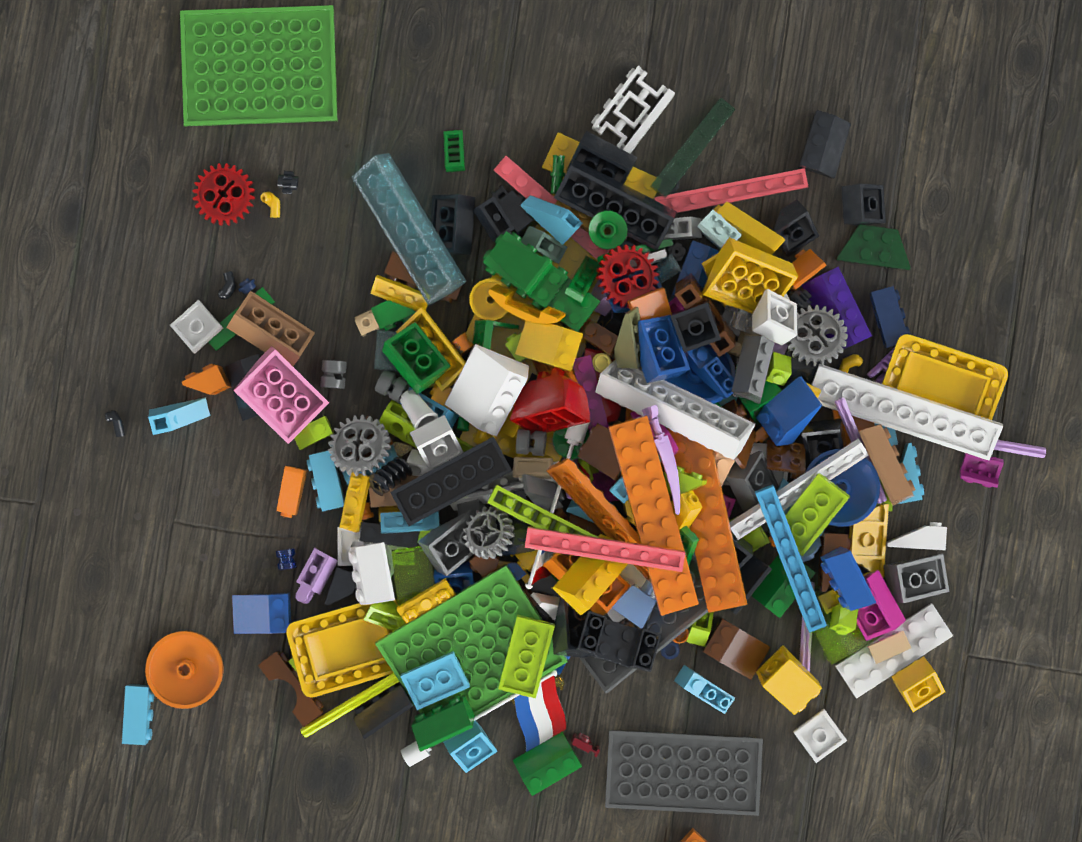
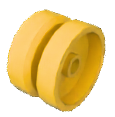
M497 279L479 281L470 293L472 311L481 320L498 321L509 313L495 300L492 304L487 302V298L490 296L488 293L490 288L496 284L508 288Z

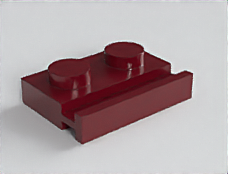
M581 732L579 735L574 733L571 739L572 745L587 753L592 751L594 756L597 757L600 752L599 745L593 746L590 737Z

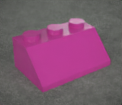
M879 570L864 575L876 600L875 604L858 609L857 625L866 641L891 632L906 621Z

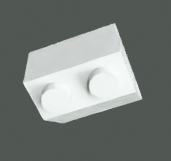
M766 289L752 314V331L780 345L785 344L797 336V304Z
M445 415L410 432L429 471L464 453Z

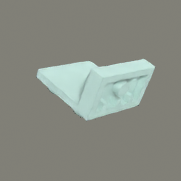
M714 210L697 226L701 233L720 250L729 237L738 240L742 235Z

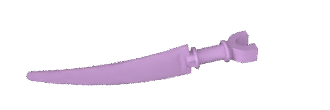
M654 405L642 409L644 416H648L649 423H651L654 438H656L654 440L656 449L668 478L675 514L678 515L680 514L678 470L668 435L664 436L665 433H662L658 422V407Z

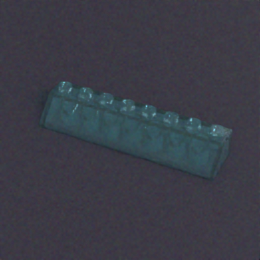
M389 153L375 155L352 176V179L428 305H431L456 291L466 280Z

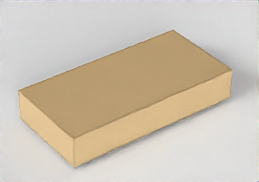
M514 457L512 476L513 478H522L523 474H528L541 479H551L552 477L546 470L553 465V459Z
M902 630L869 645L868 648L875 663L878 664L911 649V646Z

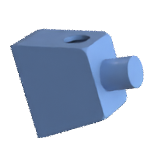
M647 579L641 588L634 584L612 607L641 629L645 626L656 603V598L651 595L653 592L651 581Z

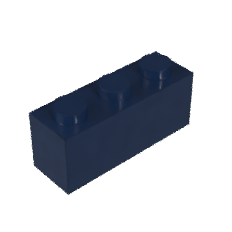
M894 286L869 293L884 349L895 346L900 336L910 334L908 326L905 327L903 321L905 319L904 310L898 304L900 300L899 292L897 289L894 290Z

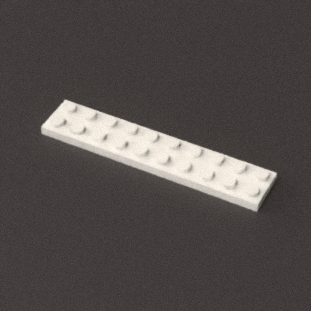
M819 364L811 384L821 389L818 400L822 406L837 410L835 401L839 398H845L852 416L986 460H990L1003 428L1002 423L825 365L822 366L821 364Z

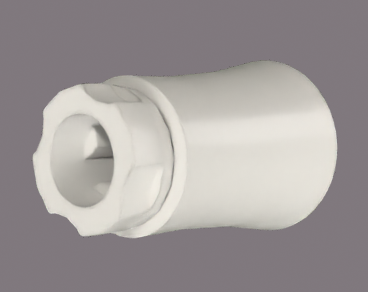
M414 390L406 391L401 395L399 401L415 430L438 418V415Z

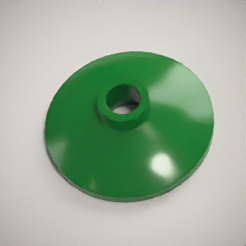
M600 212L592 218L589 224L590 239L599 248L606 250L615 249L626 239V222L616 212ZM604 229H610L611 233L606 235Z

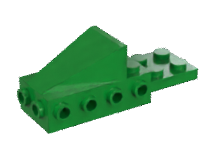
M506 231L504 235L500 234L495 241L496 246L493 250L489 249L483 257L485 259L483 261L486 266L485 270L493 276L497 274L501 277L500 281L507 287L512 285L516 288V293L522 298L528 297L531 299V304L537 309L541 310L550 306L566 313L565 317L560 321L572 330L579 332L600 304V300L587 292L581 303L565 294L571 282L565 269L560 266L558 268L552 265L553 261L545 255H538L536 248L529 243L526 246L520 242L522 238L514 232L510 234Z

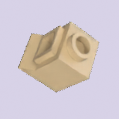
M372 310L354 317L363 337L375 329H380Z

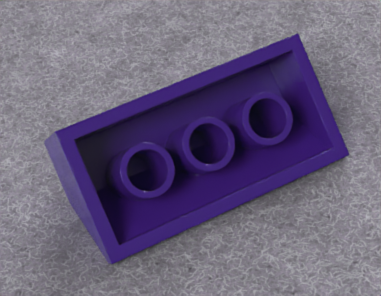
M839 267L801 285L803 290L806 289L812 295L809 300L812 302L813 310H815L816 305H818L819 310L826 306V312L833 309V316L840 314L839 320H844L843 326L847 327V332L845 333L848 334V337L845 340L846 347H842L843 350L872 336ZM829 333L826 334V337L831 339L834 335Z

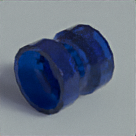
M295 548L276 551V557L280 558L277 564L278 570L297 568V563L292 558L295 555Z

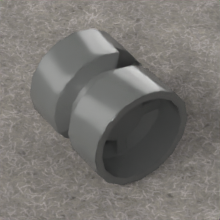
M322 360L321 371L324 375L321 376L320 387L345 389L346 378L343 377V374L346 373L347 362Z
M386 369L379 377L375 391L384 396L389 395V399L401 403L399 401L401 395L409 390L410 385L403 377L397 378L395 373Z
M519 429L516 439V453L528 455L531 452L534 456H544L547 432L535 430L534 433H531L530 430ZM532 439H535L534 446H531Z

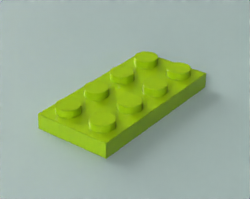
M820 472L785 514L801 556L806 553L850 498V495Z
M517 614L498 687L499 690L536 699L555 624Z

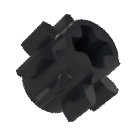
M284 170V175L279 174L278 189H282L283 194H292V190L297 191L299 177L294 176L293 171Z
M798 289L789 297L790 301L797 304V310H801V308L806 310L812 304L809 300L812 295L806 289L803 292Z

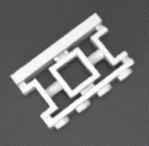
M640 66L629 71L626 76L628 80L624 85L620 83L614 91L616 96L613 100L610 98L603 106L605 109L601 115L597 114L591 122L594 124L592 129L598 132V134L602 135L607 128L621 138L616 146L630 154L675 95L672 90L667 89L664 85L656 92L644 83L643 79L646 77L647 72L643 71ZM639 75L640 77L636 84L642 87L643 90L638 96L629 90L624 97V92L636 76ZM650 93L658 99L663 93L662 99L648 115L647 112L651 106L644 102L645 98ZM629 98L644 108L635 122H632L619 112ZM614 105L617 106L613 114L620 119L618 123L612 126L606 121L602 127L599 126ZM627 124L635 129L640 124L641 126L627 145H624L628 137L620 132Z

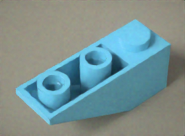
M531 195L520 205L562 245L583 224L570 210Z
M206 397L150 409L148 418L152 433L155 435L173 431L210 416Z
M912 443L905 444L900 463L903 462L908 472L904 474L907 481L911 480L916 490L913 491L914 497L898 504L922 500V495H924L923 485L919 484L918 476H921L920 468L915 463L917 451L915 446H912Z
M686 665L682 667L674 679L682 688L724 714L735 699L732 695Z

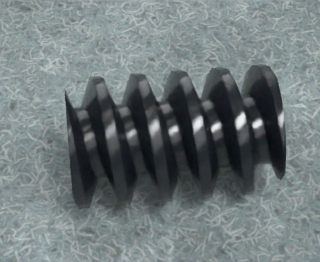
M395 457L387 465L382 466L381 469L369 476V483L376 494L383 496V491L388 493L389 487L391 489L395 488V483L397 485L400 484L401 480H406L407 476H412L413 472L404 459Z

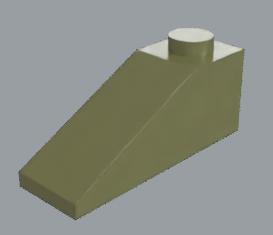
M638 307L632 308L624 316L614 349L617 368L638 369L641 367L638 332L640 314Z

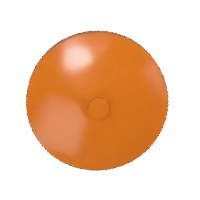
M192 631L174 632L159 640L151 649L145 668L147 683L153 694L166 705L181 709L197 707L208 701L218 690L224 671L221 654L214 643L202 634Z

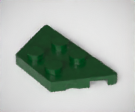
M861 224L857 227L836 259L837 261L908 271L911 268L897 229Z

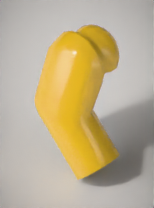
M263 192L260 198L262 202H265L271 208L270 217L280 218V200L271 192Z
M857 354L850 355L842 360L839 370L848 373L849 368L861 366L863 359Z

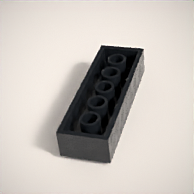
M492 437L390 493L409 527L510 473L512 469L496 439Z

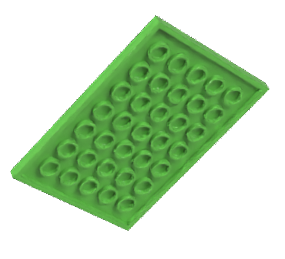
M333 5L180 11L184 126L338 121Z
M505 564L425 614L375 642V645L408 695L409 693L400 677L402 673L454 651L470 687L419 709V712L426 714L432 711L431 709L436 705L442 704L443 706L449 703L448 701L453 697L459 696L460 698L465 695L476 716L514 694L499 690L498 687L517 614L543 620L508 565ZM552 639L542 677L568 662L566 656L553 654Z

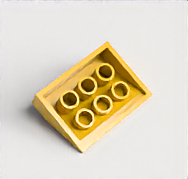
M729 237L717 255L702 294L753 314L766 289L784 297L798 278L793 263Z

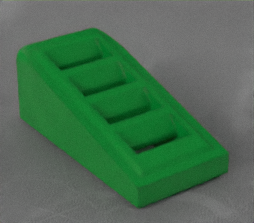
M463 130L443 131L446 172L465 171ZM459 138V141H448V139ZM449 146H459V148L449 149ZM449 154H460V156L449 157Z

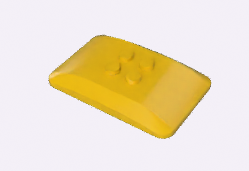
M904 334L897 340L882 384L992 420L1008 378V371L1004 366L920 337Z
M360 603L288 625L286 635L300 686L305 696L310 698L394 673L375 645L376 641L393 632V630L364 621V617L371 604L360 605Z

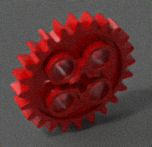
M218 163L217 169L211 165V172L204 169L205 176L198 175L201 182L194 183L198 186V189L192 190V192L197 194L196 197H193V200L199 201L195 207L202 208L199 214L203 215L206 213L205 220L212 217L211 223L215 224L218 220L220 226L223 225L224 221L230 226L231 220L237 224V217L244 220L243 213H250L247 207H253L254 205L250 203V200L255 199L254 196L250 195V193L255 192V189L249 188L253 182L246 181L249 175L242 176V169L236 172L237 166L235 165L229 169L228 163L225 164L224 168ZM222 176L226 177V184L219 186L217 180ZM232 181H235V183L228 189L230 183ZM241 188V196L234 197L233 190ZM209 192L215 193L213 201L206 200V195ZM220 192H226L228 197H222ZM220 200L218 206L214 209L213 206ZM225 203H229L231 206L230 211L227 213H223L221 210L222 205Z
M627 244L622 249L620 246H617L615 251L611 249L609 250V255L605 254L603 256L605 261L601 260L599 262L602 268H598L596 271L601 273V275L596 277V279L601 280L602 283L598 287H604L601 294H608L607 301L613 298V305L620 302V307L622 308L627 303L629 308L628 300L656 290L653 285H657L659 281L654 278L659 276V273H655L654 270L658 266L651 265L654 258L648 260L649 253L647 252L643 255V248L635 251V245L631 246L630 250ZM630 260H634L636 262V269L631 267ZM612 266L618 267L619 274H615L612 271ZM640 270L643 271L642 274L634 275L630 279L625 278L618 282H612V279L620 278L625 274L630 275ZM637 278L643 281V287L637 285ZM619 284L625 286V293L619 290Z

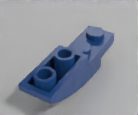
M704 346L685 352L689 367L704 383L724 399L733 394L734 378L717 357L713 358Z

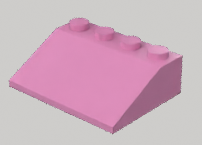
M272 346L257 360L233 390L288 444L329 403Z

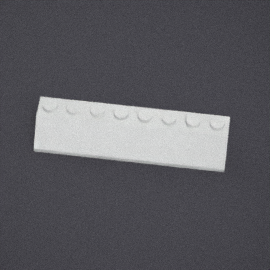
M616 360L600 374L595 391L602 395V397L633 410L641 416H644L642 409L657 405L659 424L733 460L742 451L755 426L754 423L665 380L646 383L642 369L617 368Z

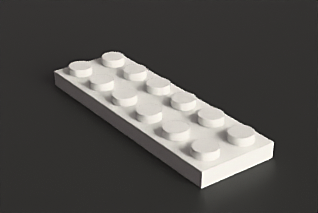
M931 603L907 618L898 628L876 638L836 664L835 667L855 698H858L953 635ZM903 630L911 649L876 664L868 646Z

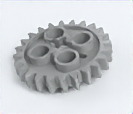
M810 305L808 306V311L801 308V314L797 313V336L785 343L789 345L788 351H793L792 357L794 358L799 355L798 362L805 359L806 365L813 361L814 366H816L818 361H820L822 366H824V360L831 363V357L838 359L837 352L843 353L842 347H846L845 340L848 337V334L845 333L847 332V327L843 326L844 320H839L840 314L833 316V309L826 312V306L822 310H819L818 305H816L815 310H812ZM817 320L820 321L821 324L813 325L812 322ZM805 333L807 334V336L801 338L798 336V334ZM830 333L833 334L834 337L829 339L825 337V335ZM818 346L820 350L813 351L811 347Z
M361 415L360 420L356 416L353 417V421L346 418L347 424L340 422L342 428H334L337 434L330 435L334 441L328 442L330 447H332L328 449L329 453L332 454L330 458L332 461H335V466L340 467L341 472L346 470L348 475H351L354 471L356 477H358L359 472L366 476V470L373 473V467L380 469L378 463H385L383 456L389 457L386 450L391 449V446L387 444L391 442V439L387 437L389 433L387 430H384V425L380 424L378 419L373 421L371 416L366 420L364 415ZM355 434L353 438L348 439L349 435ZM374 434L372 439L367 440L369 435ZM348 452H353L351 456L345 457ZM366 453H372L369 457H364Z

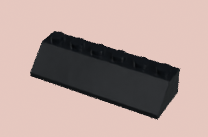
M573 159L554 197L556 200L592 218L603 211L618 213L626 222L627 236L656 251L660 247L677 212L576 159Z

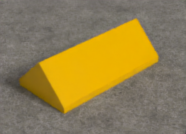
M421 307L396 333H399L414 322L418 324L451 365L435 382L440 390L444 391L455 384L466 362L426 310Z

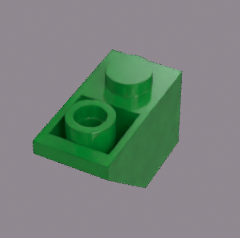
M389 300L371 308L381 330L385 329L386 332L396 327L395 324L402 321L404 324L415 314L413 309Z

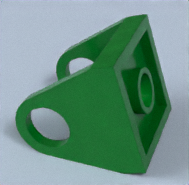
M475 320L472 343L474 346L477 344L490 350L494 327L519 330L520 325L491 320Z

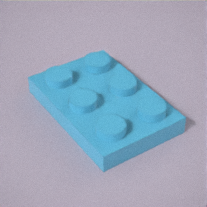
M454 651L402 673L400 676L417 710L470 687Z

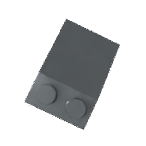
M472 510L431 530L418 541L436 572L448 576L473 555L469 548L466 547L465 543L467 541L463 538L467 534L463 530L468 528L466 521L470 522L472 520L470 515H474ZM478 535V543L482 546L481 536Z
M943 554L883 565L886 584L896 603H907L949 592Z

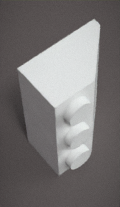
M384 542L349 548V560L354 570L352 578L357 586L356 598L360 605L395 600Z

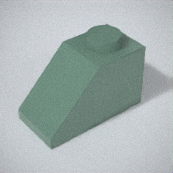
M531 226L528 227L521 240L526 246L529 243L536 248V253L547 256L557 264L560 263L567 249V246L562 245L550 235Z

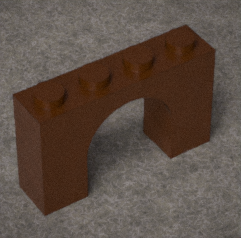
M690 273L676 283L675 295L686 310L696 304L709 301L721 340L712 342L710 345L720 357L735 347V334L711 299L702 294L703 288L694 275Z

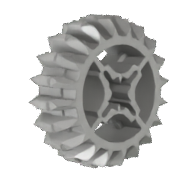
M490 506L489 509L483 507L482 512L476 510V516L470 515L472 520L470 522L466 521L468 528L463 530L467 534L463 538L467 541L465 545L471 553L479 558L488 559L490 557L495 559L496 554L502 556V550L508 551L506 546L507 544H512L510 538L515 537L512 533L515 528L511 525L513 521L508 518L509 516L506 512ZM496 520L500 523V531L497 529ZM478 535L481 536L482 546L478 543Z

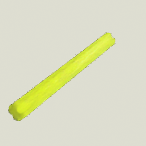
M392 673L305 727H302V735L304 737L310 736L400 682L399 679Z

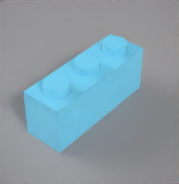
M329 451L309 455V460H307L308 469L313 471L314 478L311 479L313 489H317L318 497H316L317 507L321 508L322 511L343 507L345 502L338 469L334 464L335 461L331 460L330 456L332 454Z
M128 684L125 686L122 744L146 745L148 740L152 738V729H149V723L153 720V710L150 709L151 702L154 701V694L149 685Z

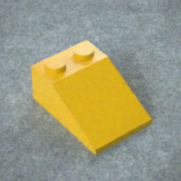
M526 320L515 355L571 372L583 334L553 324L535 323Z

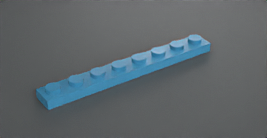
M773 484L755 491L808 632L810 633L827 626Z

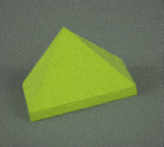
M393 600L371 604L364 617V621L393 631L405 624V621L397 612L396 608L398 606Z

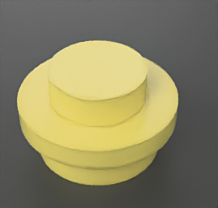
M599 353L594 356L592 363L594 369L602 373L612 361L607 354Z

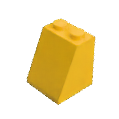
M783 645L756 671L762 686L794 715L798 711H802L812 698L818 696L822 689L819 681Z

